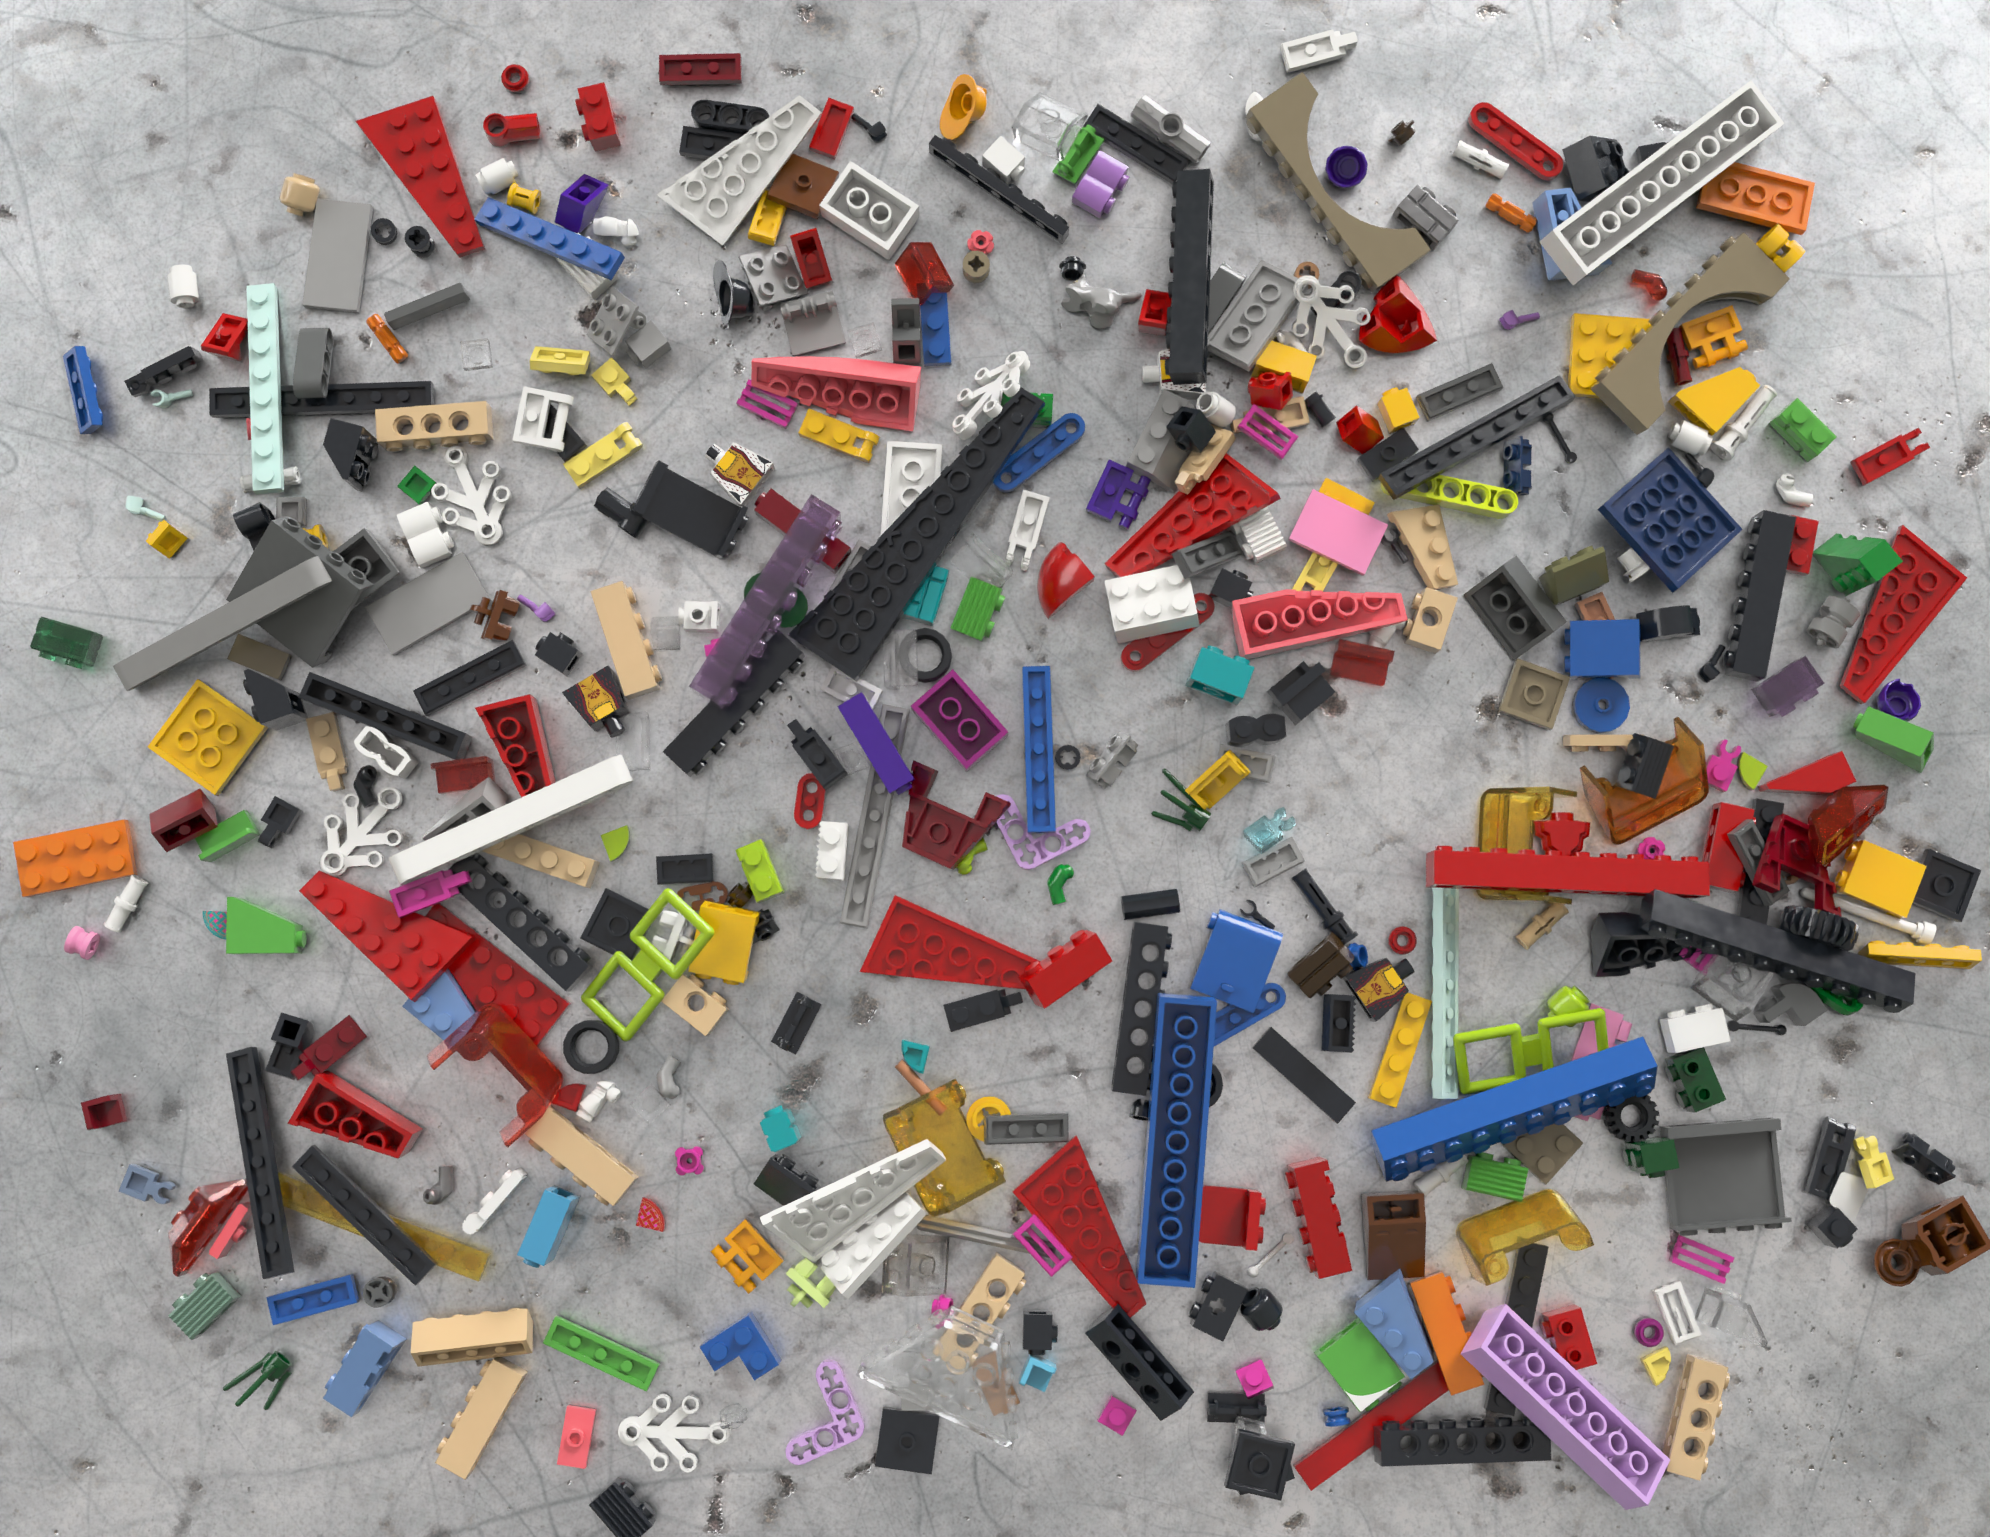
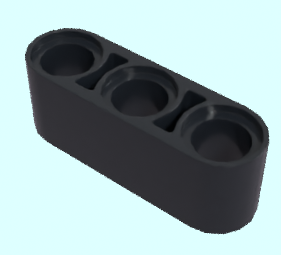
M712 100L696 101L691 108V115L696 128L741 134L749 132L753 128L752 124L755 121H765L770 117L768 112L761 107ZM702 113L711 114L710 118L707 120L699 119V116ZM731 116L738 118L733 124L725 122Z

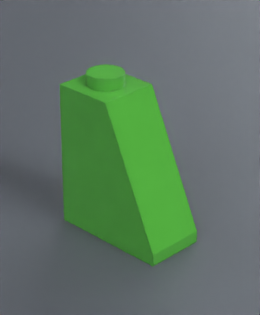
M1869 706L1865 713H1859L1855 720L1853 728L1856 729V738L1922 773L1934 750V732Z
M227 897L226 954H302V948L306 946L307 941L303 925L245 899Z

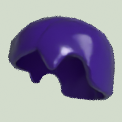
M1342 146L1334 149L1328 156L1325 171L1328 179L1335 186L1349 188L1360 184L1365 178L1368 163L1364 153L1356 147Z
M1895 679L1881 689L1877 697V707L1881 712L1908 722L1917 716L1921 708V701L1913 684L1902 683L1900 679Z

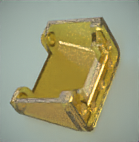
M956 1078L883 1115L885 1128L897 1152L928 1139L943 1152L946 1158L945 1162L914 1185L924 1208L933 1217L949 1213L1006 1182L1003 1176L1004 1170L1002 1165L997 1160L994 1161L992 1158L984 1157L975 1137L968 1129L967 1121L960 1109L965 1104L966 1092L963 1086L957 1082ZM932 1100L938 1101L945 1108L942 1114L932 1106Z
M1552 1189L1535 1192L1523 1197L1522 1202L1512 1201L1464 1219L1456 1228V1238L1471 1277L1485 1286L1501 1281L1508 1274L1509 1264L1506 1253L1553 1235L1559 1236L1562 1244L1572 1251H1580L1594 1246L1590 1232L1565 1198L1558 1191Z

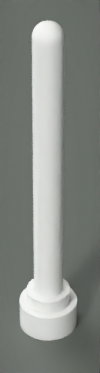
M1808 887L1803 888L1801 896L1815 902V890ZM1833 896L1835 907H1840L1841 911L1909 933L1912 938H1915L1916 942L1924 945L1931 944L1936 933L1935 924L1926 921L1914 924Z

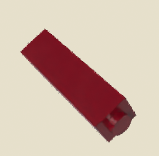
M772 488L767 493H761L755 501L754 505L756 508L754 511L759 518L834 574L838 572L851 553V547Z

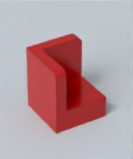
M1357 405L1336 422L1342 441L1362 454L1372 449L1384 439L1378 420Z

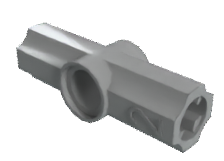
M1146 95L1138 101L1131 112V117L1156 134L1161 143L1166 146H1172L1195 164L1201 160L1210 146V142L1185 125L1183 119L1178 114L1169 113ZM1173 126L1177 129V132L1168 133L1164 130V127Z

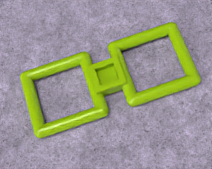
M665 889L630 933V939L641 949L632 961L623 952H615L581 995V1001L623 1041H630L665 996L664 991L654 983L662 971L674 980L679 979L713 937L714 929L672 889ZM668 903L701 932L676 965L668 960L643 936ZM619 965L651 995L627 1027L594 998Z
M1601 1008L1541 1018L1537 1022L1538 1034L1527 1036L1521 1035V1028L1517 1023L1455 1034L1453 1036L1460 1092L1464 1095L1483 1092L1526 1077L1525 1067L1542 1064L1543 1071L1553 1068L1550 1028L1594 1021L1597 1051L1608 1049L1605 1011ZM1510 1036L1515 1074L1470 1082L1465 1044Z

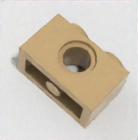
M1428 587L1423 589L1421 593H1416L1411 608L1415 609L1412 620L1408 619L1403 629V635H1406L1404 643L1434 654L1439 652L1442 648L1458 598ZM1424 613L1433 616V626H1427L1423 623L1422 615Z
M682 974L661 1002L703 1035L709 1036L729 1011V1008L725 1006L727 1000L715 991L710 994L702 987L705 983L694 974H691L689 977L686 974ZM695 995H700L704 999V1007L700 1011L693 1010L690 1005L691 998Z

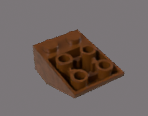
M1417 1190L1361 1194L1367 1280L1386 1279L1399 1268L1403 1278L1425 1277L1426 1215L1424 1193Z

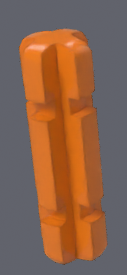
M1496 193L1490 196L1486 203V208L1493 212L1495 210L1498 211L1499 216L1514 225H1521L1520 228L1526 232L1532 231L1537 223V219L1530 214L1525 215L1524 210L1507 200L1506 202L1502 201L1503 198Z
M373 314L366 320L367 325L384 348L390 352V356L396 363H401L408 358L405 349L400 345L378 314Z

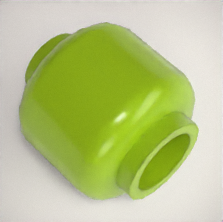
M1575 985L1572 988L1563 986L1548 999L1547 1006L1551 1011L1547 1015L1552 1017L1589 1010L1587 1004L1590 1000ZM1576 1024L1567 1025V1027H1573Z

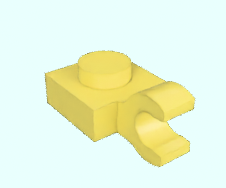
M612 357L591 374L593 379L610 398L618 393L629 406L638 400L632 390L626 385L631 381V378Z
M1861 1136L1853 1140L1855 1150L1864 1158L1859 1160L1858 1163L1866 1188H1877L1895 1180L1886 1152L1879 1153L1878 1142L1875 1136L1865 1139Z

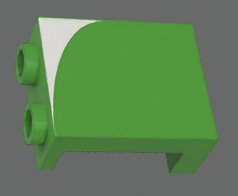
M1358 1317L1314 1352L1359 1412L1364 1409L1369 1411L1379 1403L1378 1398L1385 1392L1392 1393L1402 1384L1400 1380L1405 1377L1375 1336Z

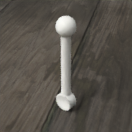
M1290 1233L1283 1234L1282 1241L1255 1267L1252 1266L1248 1269V1275L1252 1278L1257 1277L1259 1270L1286 1244L1293 1243V1235Z

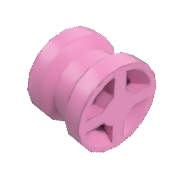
M75 926L67 936L64 950L69 954L78 953L81 958L89 960L98 948L100 935L95 932L87 933L82 927Z

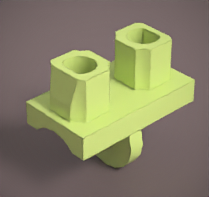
M806 1257L796 1266L793 1264L786 1273L788 1277L802 1288V1290H799L793 1283L789 1286L787 1291L795 1297L790 1304L795 1307L801 1302L805 1307L809 1308L813 1301L806 1296L807 1293L825 1308L831 1301L830 1296L836 1287L826 1275L817 1285L809 1279L818 1266Z

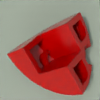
M1398 275L1390 279L1375 295L1373 300L1376 302V305L1370 313V321L1366 325H1360L1359 330L1360 342L1372 349L1388 353L1411 352L1437 341L1434 328L1426 311L1413 291ZM1367 315L1363 316L1362 321L1366 319Z
M1059 542L1050 550L1038 574V598L1041 608L1048 619L1063 609L1068 600L1094 582L1095 578L1083 561L1075 553L1072 554L1062 542Z

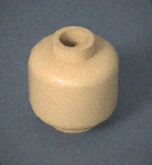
M293 173L292 177L289 176L284 179L279 200L287 206V212L303 216L304 211L313 212L315 210L320 193V188L314 184L315 179Z

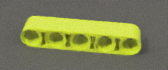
M1439 475L1426 482L1425 484L1428 487V492L1422 493L1415 488L1399 497L1496 519L1508 517L1518 506L1517 495L1509 489ZM1380 482V487L1382 491L1390 496V494L1387 492L1385 487ZM1443 488H1452L1455 497H1446L1443 493ZM1470 493L1479 494L1481 496L1482 503H1473L1470 498ZM1499 498L1505 499L1508 502V510H1503L1498 506L1497 500Z

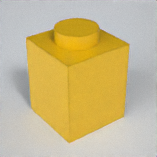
M1398 387L1389 389L1382 393L1383 397L1377 403L1389 434L1403 427L1407 428L1414 425L1420 418L1407 388L1398 390Z

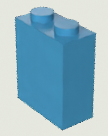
M555 1185L544 1190L517 1254L524 1258L523 1262L525 1264L539 1268L540 1265L545 1266L554 1260L579 1202L580 1195Z

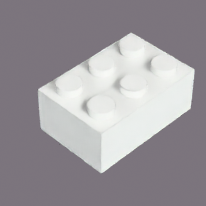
M851 161L819 205L823 218L887 260L891 259L920 217L917 204Z
M1178 565L1105 580L1114 632L1118 643L1200 626L1190 577L1185 579Z

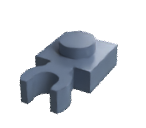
M129 1164L118 1192L144 1202L149 1201L152 1195L157 1203L167 1204L170 1202V1199L162 1196V1189L173 1190L176 1185L169 1181L156 1182L159 1173L136 1164Z

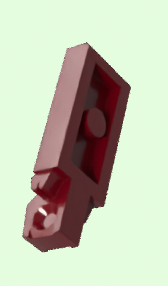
M348 1015L302 1051L303 1053L298 1056L302 1063L290 1073L297 1081L309 1072L315 1077L316 1074L325 1071L367 1036L352 1017Z

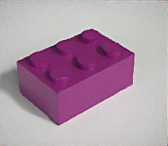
M953 669L911 705V710L966 772L1009 734L1007 729Z

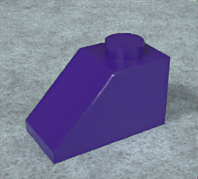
M583 174L561 193L554 223L563 226L569 231L581 233L594 218L609 185Z

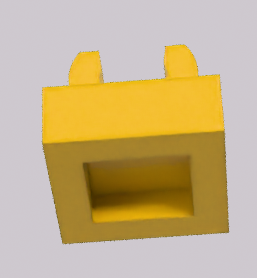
M163 520L158 523L159 526L153 533L148 534L146 542L170 559L188 538Z

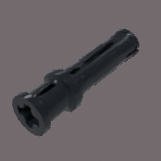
M1307 868L1291 878L1322 919L1323 929H1327L1329 933H1334L1343 945L1359 935L1356 931L1353 932L1343 918V912L1335 910L1309 874Z

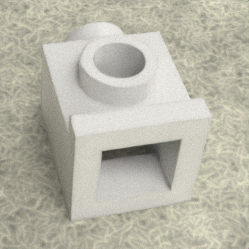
M685 601V607L679 608V624H684L683 629L686 632L719 633L721 606L718 601ZM696 611L703 612V617L699 620L693 618V614Z

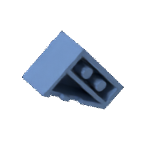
M1571 188L1546 190L1532 202L1540 241L1582 208ZM1541 245L1548 281L1567 279ZM1610 258L1586 276L1599 275L1612 264Z
M449 969L416 1002L408 998L402 1006L467 1060L475 1059L493 1038Z
M1399 1268L1356 1302L1354 1313L1408 1377L1412 1379L1433 1363L1434 1350Z
M379 1320L370 1325L366 1324L359 1333L353 1348L342 1359L341 1364L343 1365L338 1373H334L325 1385L327 1392L323 1399L350 1417L359 1413L407 1339Z

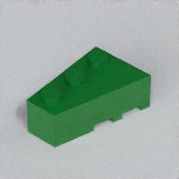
M1836 533L1813 551L1815 559L1831 577L1834 588L1845 596L1877 582L1903 562L1885 539L1864 537L1862 540H1857V537L1854 535L1843 538L1841 534Z

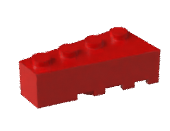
M528 694L475 708L490 738L493 740L503 763L506 765L521 798L556 782L537 700L534 696Z
M329 1070L315 1075L287 1123L311 1129L310 1131L319 1134L324 1133L347 1143L352 1142L363 1146V1148L397 1159L410 1152L423 1130L420 1126Z
M1315 1157L1288 1164V1172H1285L1284 1176L1288 1189L1293 1188L1295 1200H1291L1295 1217L1300 1216L1302 1228L1298 1230L1302 1245L1307 1244L1310 1256H1306V1263L1309 1272L1314 1273L1318 1279L1352 1271L1345 1236L1342 1231L1339 1232L1338 1226H1341L1340 1213L1336 1204H1332L1331 1198H1334L1335 1195L1334 1186L1329 1176H1325L1324 1172L1330 1170L1328 1160L1322 1157Z

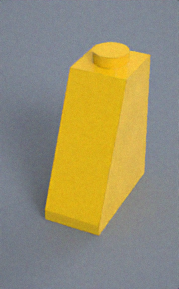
M1738 367L1680 390L1668 403L1690 423L1708 430V434L1714 435L1760 387V384L1756 382V377L1750 371Z

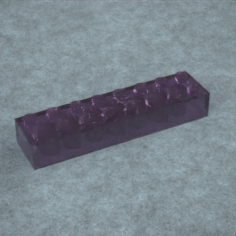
M810 495L689 685L694 693L721 710L724 705L729 707L738 693L735 689L740 681L744 683L753 670L750 664L755 657L761 658L768 646L766 639L770 633L775 635L782 625L781 615L785 610L790 612L798 599L796 597L797 590L800 586L803 588L807 586L813 575L811 568L815 563L820 564L828 552L826 550L827 543L830 539L835 541L843 528L841 526L840 511L816 496Z

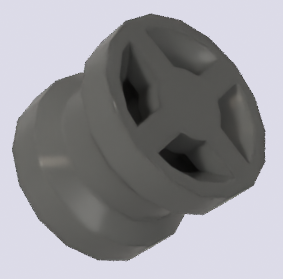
M380 1276L369 1281L363 1289L365 1302L374 1308L390 1303L397 1293L395 1282L386 1276Z

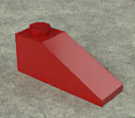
M1840 751L1757 787L1760 792L1812 795L1832 793L1833 797L1849 791L1848 785L1857 781L1843 751Z

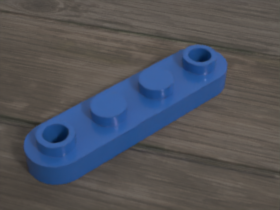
M1075 413L1063 415L1011 455L993 481L996 489L1001 492L1015 490L1080 440L1085 431V422L1082 417ZM1073 425L1076 431L1069 433L1066 431V427ZM1003 475H1009L1011 477V481L1009 483L1002 482L1001 477Z
M1276 983L1265 984L1254 1013L1231 1004L1217 1011L1214 1046L1282 1008L1286 1001L1284 989ZM1268 992L1275 994V1000L1271 1003L1266 1000Z

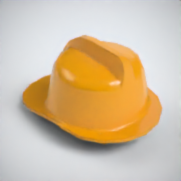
M962 74L956 78L942 110L940 130L941 134L949 140H954L961 136L968 124L979 120L986 110L987 90L976 85L970 75Z

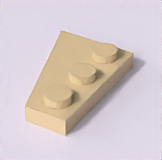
M1440 505L1388 513L1387 516L1390 522L1395 523L1401 534L1399 538L1403 545L1407 544L1414 557L1413 563L1426 586L1437 590L1458 585Z

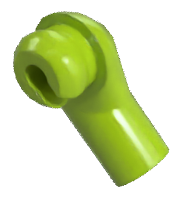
M983 837L956 867L959 874H969L972 871L971 863L974 855L988 850Z

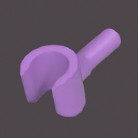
M1510 310L1503 314V317L1499 318L1506 330H1511L1523 322L1539 319L1540 314L1537 312L1517 317L1514 311Z
M521 594L517 598L519 602L530 608L543 622H547L555 615V612L546 602L538 607Z

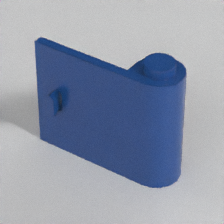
M1219 909L1217 914L1212 912L1208 921L1207 928L1211 929L1210 938L1190 989L1254 1013L1279 950L1283 933Z

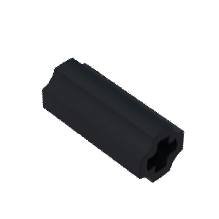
M1177 889L1121 896L1124 920L1180 912Z

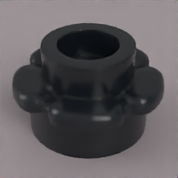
M1069 256L1059 264V268L1064 279L1075 281L1083 274L1086 264L1079 257Z

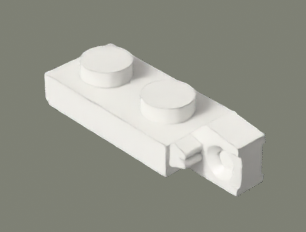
M1332 29L1282 43L1280 50L1287 73L1340 59L1346 56L1345 51L1357 47L1358 40L1355 32L1340 35L1339 31L1334 32Z

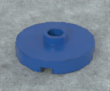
M1605 677L1594 678L1582 684L1575 693L1573 710L1579 724L1589 731L1595 733L1610 732L1620 727L1627 719L1630 710L1629 696L1624 687L1615 680ZM1600 700L1606 702L1605 710L1599 707L1598 703Z

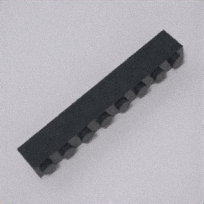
M1210 169L1177 171V182H1173L1172 185L1176 206H1173L1171 209L1172 223H1175V231L1170 233L1171 248H1174V256L1169 258L1170 273H1173V282L1168 283V295L1170 299L1172 298V307L1167 308L1168 324H1171V332L1166 333V347L1170 349V358L1165 359V373L1170 375L1173 385L1206 384L1214 180Z

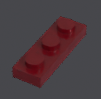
M741 53L659 55L660 85L742 84Z

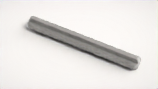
M925 1215L917 1224V1229L921 1231L1029 1253L1012 1233ZM1024 1236L1041 1256L1050 1258L1033 1238ZM1043 1240L1055 1253L1056 1248L1050 1241Z

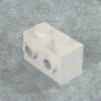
M1712 1003L1695 1006L1696 1012L1685 1014V1009L1668 1012V1018L1660 1019L1667 1053H1679L1730 1042L1723 1008H1713Z

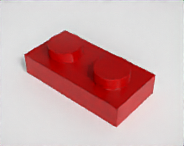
M1795 516L1796 522L1786 572L1806 576L1810 571L1819 521Z

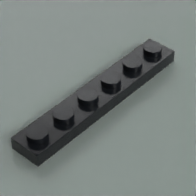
M934 135L929 142V153L1059 243H1064L1069 235V226H1067L1068 223L1065 219L1057 214L1053 216L1045 211L1043 204L1036 199L1029 200L1022 195L1023 192L1020 188L1011 183L1008 185L1000 180L1001 177L990 168L986 170L981 167L975 157L969 153L963 154L958 151L955 144L945 137L941 139Z
M1756 798L1753 799L1752 809H1755L1753 817L1756 818V827L1766 844L1775 816L1783 814L1784 803ZM1743 866L1745 881L1740 888L1736 915L1767 925L1769 906H1764ZM1729 962V964L1754 968L1745 963Z
M312 1145L292 1166L415 1286L438 1264L316 1145Z
M1518 1239L1505 1304L1532 1328L1549 1247ZM1489 1381L1484 1408L1489 1411L1514 1416L1516 1406Z

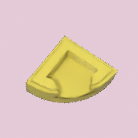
M1666 1346L1640 1359L1654 1386L1659 1385L1665 1380L1669 1370L1671 1354Z

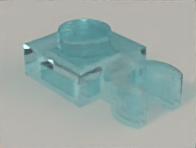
M1284 807L1279 808L1271 820L1264 815L1243 830L1244 837L1263 854L1283 839L1281 831L1291 830L1295 826V818L1292 816L1288 820H1281L1286 816V809Z

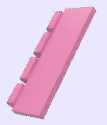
M1590 1003L1589 1010L1601 1008L1605 1011L1609 1048L1617 1046L1614 1044L1615 1040L1627 1042L1632 1023L1622 1020L1623 1014ZM1594 1021L1584 1022L1571 1061L1598 1052ZM1604 1107L1598 1108L1591 1115L1583 1116L1581 1114L1575 1117L1588 1121L1589 1116L1600 1120Z

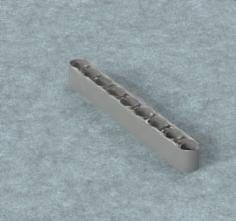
M319 556L308 559L118 662L113 668L126 691H130L330 584L332 580Z

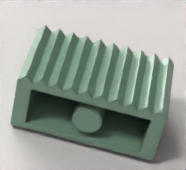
M219 1272L210 1275L207 1273L203 1274L193 1284L196 1289L189 1296L184 1293L172 1304L175 1309L168 1315L169 1318L191 1340L200 1337L241 1297Z

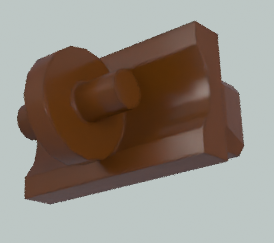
M503 590L496 591L490 610L488 609L490 599L482 597L480 606L471 605L470 611L477 613L474 620L475 624L482 626L484 617H487L481 639L487 641L492 639L508 640L512 627L499 623L500 615L504 613L515 617L520 602L507 596L508 592Z

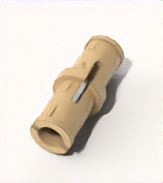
M1556 899L1543 913L1532 918L1533 922L1515 936L1516 940L1523 948L1528 950L1544 934L1548 935L1552 931L1551 927L1569 913L1568 909Z

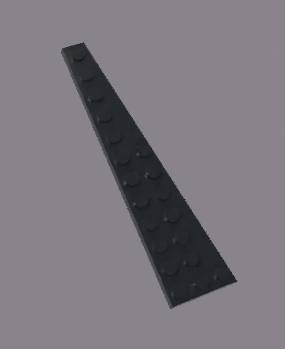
M1021 387L1002 407L1000 414L979 431V435L970 445H966L959 452L960 455L954 462L944 468L938 479L912 502L878 538L876 544L863 554L862 559L852 570L849 569L840 583L824 596V600L814 610H811L788 636L857 682L1044 408V401Z

